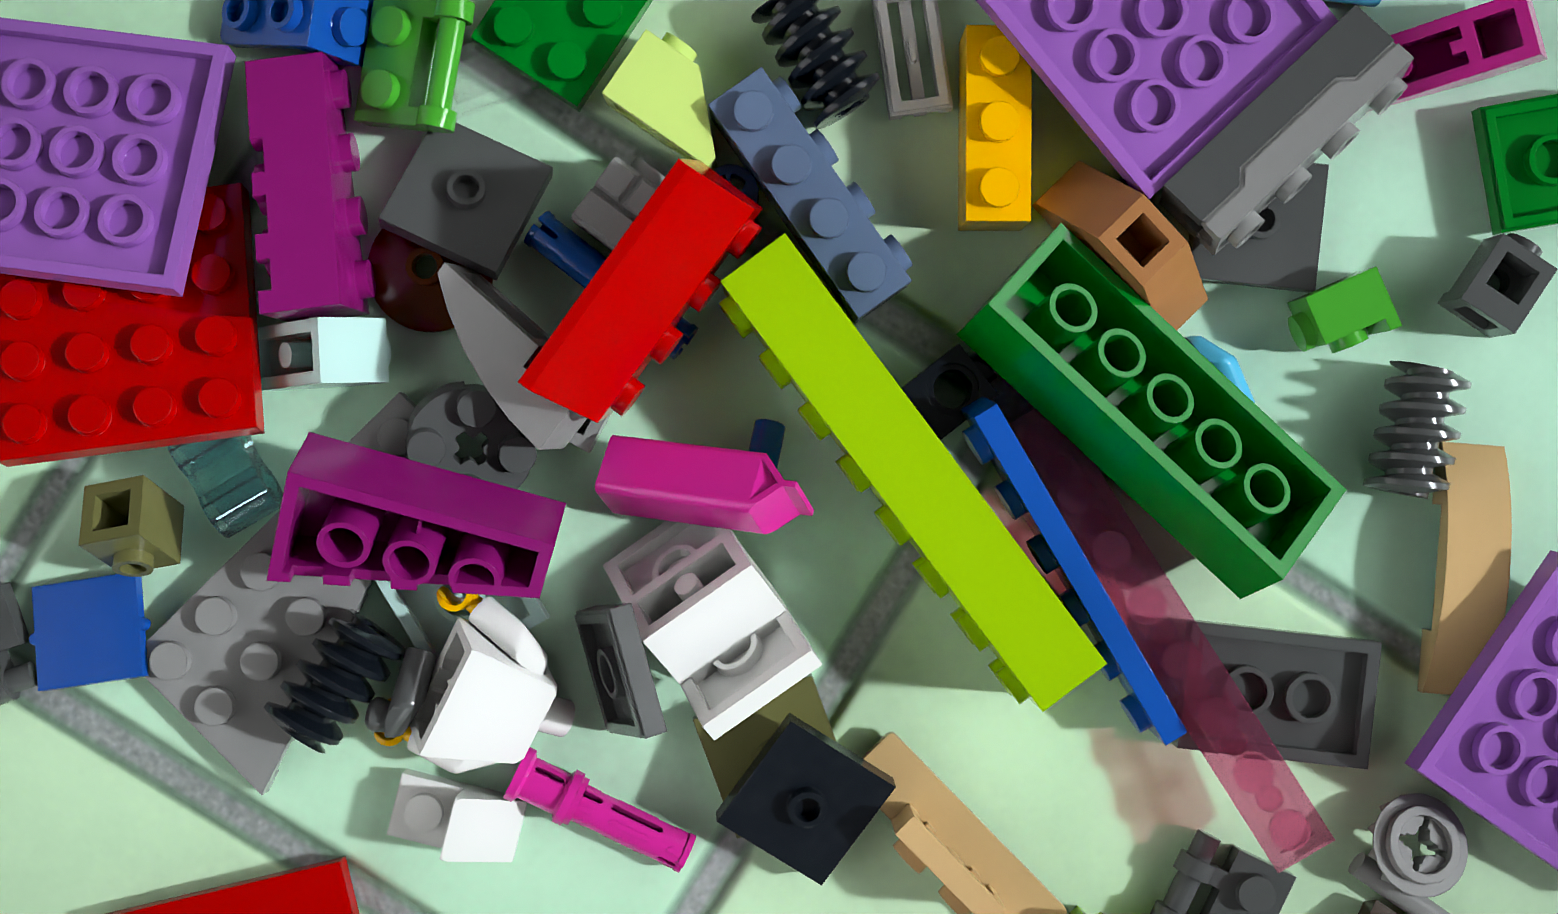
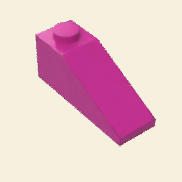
M1493 0L1390 35L1394 39L1395 44L1399 43L1414 57L1402 78L1408 87L1392 105L1478 82L1547 60L1532 0Z

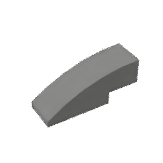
M444 263L437 274L446 307L462 347L484 387L508 419L538 450L564 449L587 418L527 390L518 383L550 336L480 273L462 265Z

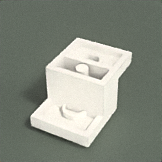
M665 521L603 564L622 603H632L642 642L680 684L700 724L714 741L823 665L772 584L740 544L731 529Z

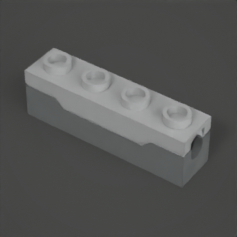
M1355 5L1163 185L1159 204L1195 238L1198 237L1200 239L1199 242L1213 256L1228 242L1236 249L1239 248L1264 223L1265 220L1259 215L1262 210L1275 198L1283 204L1291 200L1312 178V174L1306 170L1323 153L1331 160L1334 159L1359 134L1360 130L1354 125L1370 109L1381 115L1403 94L1408 85L1402 78L1414 57L1399 43L1395 44L1394 39Z

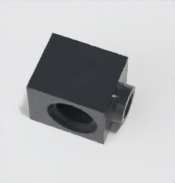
M960 344L952 347L901 387L940 440L966 421L961 411L962 408L982 396L992 401L999 395L990 384L997 378L993 368L972 349L966 353ZM945 372L957 374L966 385L967 393L965 400L955 409L942 406L934 395V383L937 377Z

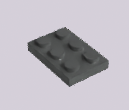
M1186 619L1176 713L1185 726L1187 733L1174 740L1172 744L1182 749L1368 769L1382 642L1370 639Z

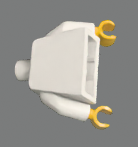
M440 587L436 593L440 606L448 611L455 612L465 609L470 613L469 621L458 617L435 663L426 700L407 731L395 738H385L384 732H374L376 741L384 746H393L405 740L408 742V750L451 773L458 774L489 766L496 762L515 764L524 759L538 731L564 737L573 724L575 716L574 703L569 699L556 696L557 684L548 667L547 653L526 626L491 596L483 599L478 594H466L465 598L455 596L448 588Z

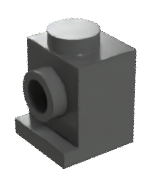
M1514 233L1496 235L1483 239L1450 291L1444 293L1437 304L1489 338L1515 334L1558 269L1540 257L1542 255L1541 248L1531 240ZM1493 273L1500 281L1498 291L1486 284Z

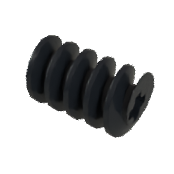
M768 0L755 10L751 16L752 21L759 24L769 22L762 33L763 40L767 45L783 44L775 55L779 67L797 65L788 77V82L792 89L810 87L801 100L804 110L824 109L814 122L815 128L823 129L863 105L870 98L868 93L880 79V76L877 72L859 77L856 74V69L867 57V54L864 50L845 54L842 50L854 35L852 28L835 32L831 31L829 26L841 13L839 6L819 10L816 5L819 0Z
M349 609L355 617L352 622L334 617L329 620V625L339 638L336 643L318 638L313 641L312 645L323 659L320 664L302 659L296 664L307 680L305 684L299 685L286 680L282 682L280 687L291 701L286 707L268 701L264 706L270 717L286 733L319 753H325L321 743L338 745L344 735L336 721L354 724L358 719V710L351 699L362 703H370L375 696V692L366 678L385 682L390 676L391 672L382 657L401 661L405 653L404 646L393 636L353 609Z

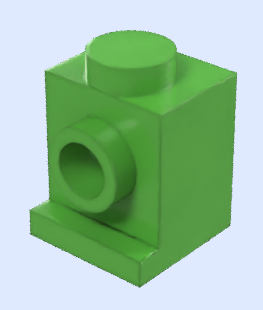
M1377 266L1356 272L1287 302L1292 316L1288 317L1289 331L1294 342L1303 352L1328 344L1331 352L1336 353L1369 339L1365 328L1368 334L1372 335L1391 331L1402 326Z

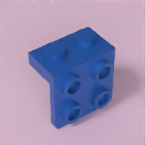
M225 0L222 7L220 37L223 43L236 48L300 49L308 53L323 52L333 62L340 65L362 67L374 0Z

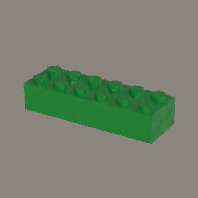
M1062 223L1019 264L956 334L1239 599L1285 578L1347 490Z

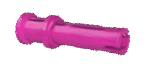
M529 747L505 792L504 799L512 802L519 798L552 814V822L560 826L562 823L568 825L570 821H573L640 854H644L678 873L680 872L692 850L696 835L674 827L647 812L603 793L601 790L588 785L590 779L585 777V773L579 770L574 771L572 774L537 758V750Z

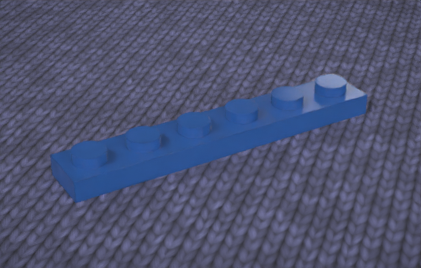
M982 396L962 408L961 411L970 427L962 431L965 441L982 465L991 461L1003 481L994 486L999 499L1014 520L1021 516L1026 520L1034 534V537L1026 541L1030 552L1046 574L1055 570L1066 590L1057 596L1080 627L1086 624L1097 642L1094 644V647L1107 663L1100 669L1109 681L1118 677L1127 693V696L1119 700L1133 726L1139 733L1149 729L1165 746L1186 734L1185 726L997 403Z

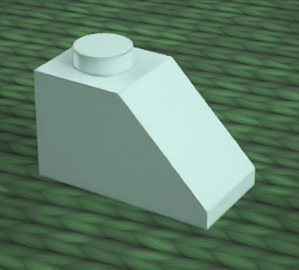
M314 317L258 327L262 391L352 387L389 382L388 366L391 360V346L386 335V318Z

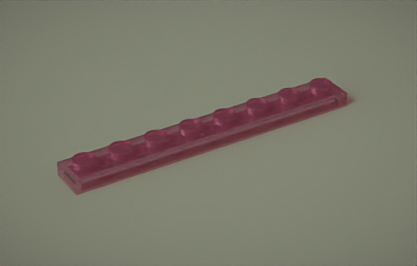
M1036 408L1010 423L1009 425L1173 708L1278 873L1282 872L1335 841L1095 463Z

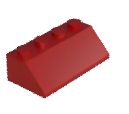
M679 158L531 362L518 383L527 390L596 423L610 416L613 411L622 417L645 388V385L637 379L649 362L653 359L661 365L683 337L684 333L678 330L676 326L688 309L692 307L699 313L720 287L721 279L714 274L727 256L731 254L736 259H739L758 236L762 227L755 223L754 220L763 208L702 161Z

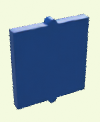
M114 574L31 587L34 633L29 636V642L31 645H35L38 691H52L149 676L146 630L150 628L151 621L144 616L142 576L129 577Z

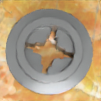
M1420 793L1400 795V797L1395 798L1391 802L1379 806L1381 813L1376 822L1367 829L1373 834V848L1368 853V856L1377 861L1382 871L1380 880L1394 885L1401 891V895L1428 898L1441 895L1450 890L1461 878L1468 857L1466 834L1456 814L1439 799ZM1417 831H1419L1418 841L1426 845L1428 850L1435 852V855L1415 856L1411 860L1412 850L1403 845V841H1400L1399 837L1416 835Z

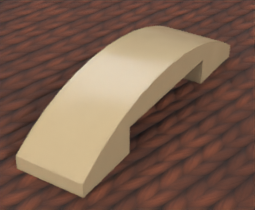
M1439 442L1438 448L1452 455L1456 460L1454 465L1435 467L1434 473L1448 481L1450 488L1449 490L1433 492L1432 504L1441 505L1432 629H1422L1417 689L1419 692L1451 695L1505 617L1511 565L1512 515L1509 472L1504 446Z

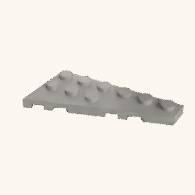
M399 392L348 443L407 459L405 439L408 432L407 426L411 413L417 405L405 393ZM280 510L146 641L149 676L145 678L261 795L269 791L279 772L277 769L289 745L295 740L270 717L264 706L268 701L286 707L291 701L280 687L282 682L286 680L299 685L305 684L307 680L296 664L300 659L316 664L321 663L323 659L312 645L313 641L318 638L336 643L339 638L329 625V620L334 617L352 622L355 617L349 609L360 612L369 595L367 592L373 580L353 579L350 586L323 585L322 577L294 575L291 582L266 581Z

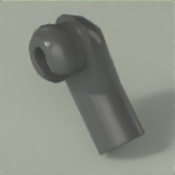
M408 647L405 649L391 701L383 697H376L368 705L365 715V725L371 732H384L385 738H395L407 731L426 700L437 660L436 654L419 648Z

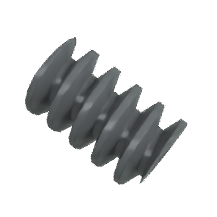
M1390 361L1392 366L1406 373V375L1385 379L1384 387L1401 399L1380 404L1379 413L1395 422V425L1376 428L1373 435L1375 439L1390 447V450L1371 453L1368 458L1369 463L1384 471L1385 475L1364 479L1363 486L1385 492L1428 499L1429 493L1449 490L1450 488L1448 481L1433 473L1434 468L1454 465L1456 460L1455 457L1438 448L1439 442L1458 440L1461 436V432L1446 425L1444 419L1445 417L1466 413V407L1449 398L1450 392L1471 389L1472 382L1448 369L1414 362Z

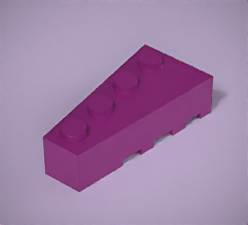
M323 52L245 61L249 140L256 152L263 151L264 163L256 164L251 173L252 196L257 201L261 213L267 216L268 226L267 229L263 230L262 234H255L256 260L259 264H265L267 273L271 278V290L258 291L259 314L286 322L314 317L369 315L368 298H375L376 281L370 260H363L360 235L368 233V218L362 197H355L352 172L359 171L360 156L354 134L346 132L344 109L351 108L352 93L348 75L344 69L338 70V65Z
M309 432L287 472L266 581L291 582L294 575L322 577L323 585L350 586L353 579L390 581L391 589L417 591L418 586L423 583L450 585L453 593L540 598L566 503Z

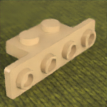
M894 732L886 733L862 757L894 779L896 788L880 808L891 820L895 835L899 838L893 844L894 849L917 873L920 874L928 867L944 885L938 890V893L957 914H1067L1064 905Z

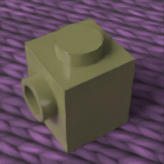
M145 475L84 486L79 546L112 567L115 573L123 576H146L151 574L154 568L180 564L184 505Z

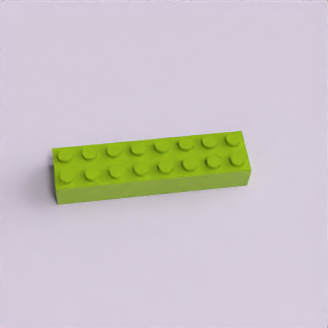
M785 233L720 281L726 298L720 301L719 305L725 316L743 339L752 332L756 335L766 349L758 356L761 364L781 390L792 383L806 402L797 410L819 441L828 435L833 438L844 453L843 456L835 461L858 492L862 493L868 488L872 490L882 504L880 508L873 512L877 519L900 546L908 540L920 554V557L911 564L932 592L936 593L940 599L948 593L959 606L950 613V616L979 652L987 646L991 649L997 658L988 664V667L1019 705L1029 698L1044 712L1107 664Z

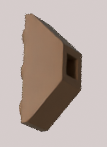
M1078 161L1031 205L1053 229L1062 223L1175 330H1178L1208 300L1188 241L1143 193Z

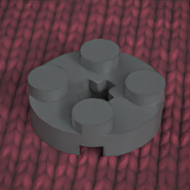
M464 381L453 382L433 390L415 407L407 426L408 432L405 439L407 459L518 489L525 481L529 470L533 467L537 458L536 447L508 419L484 385L480 384L465 385ZM463 432L471 438L482 433L487 437L481 445L483 453L476 458L471 456L458 457L455 453H457L460 447L456 437Z

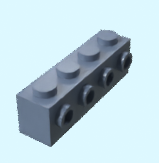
M760 67L708 104L710 117L744 167L755 177L760 190L855 324L900 293L911 283L912 280L906 273V270L913 266L909 256L892 234L882 239L868 219L876 213L871 202L856 182H852L847 187L844 185L832 168V165L839 161L835 151L818 129L810 134L806 131L795 115L796 112L802 109L801 104L781 76L771 81L764 69Z

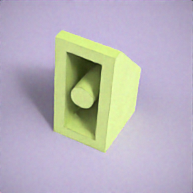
M646 29L602 91V95L609 107L684 159L700 160L714 170L718 166L700 66L693 62L697 57V53L671 33L666 32L663 38L660 39Z

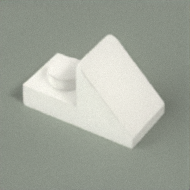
M406 769L401 775L387 835L442 848L440 860L446 862H512L528 803L519 798L510 802L503 798L504 792Z

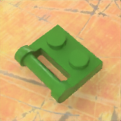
M374 0L354 120L374 127L454 133L457 112L451 109L465 26L473 24L475 4L469 0ZM435 40H436V46H435V52H434V58H433V64H432V70H431V76H430V82H429L427 100H426V105H425V99H426V93H427V87H428V81H429V75H430V69H431V63H432L434 45H435Z

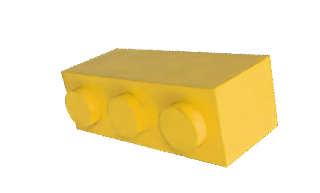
M966 25L959 41L958 231H1021L1031 222L1032 68L996 25Z

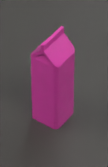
M612 435L595 482V491L614 514L769 534L800 514L813 516L814 513L813 507L798 482L784 480L767 453Z

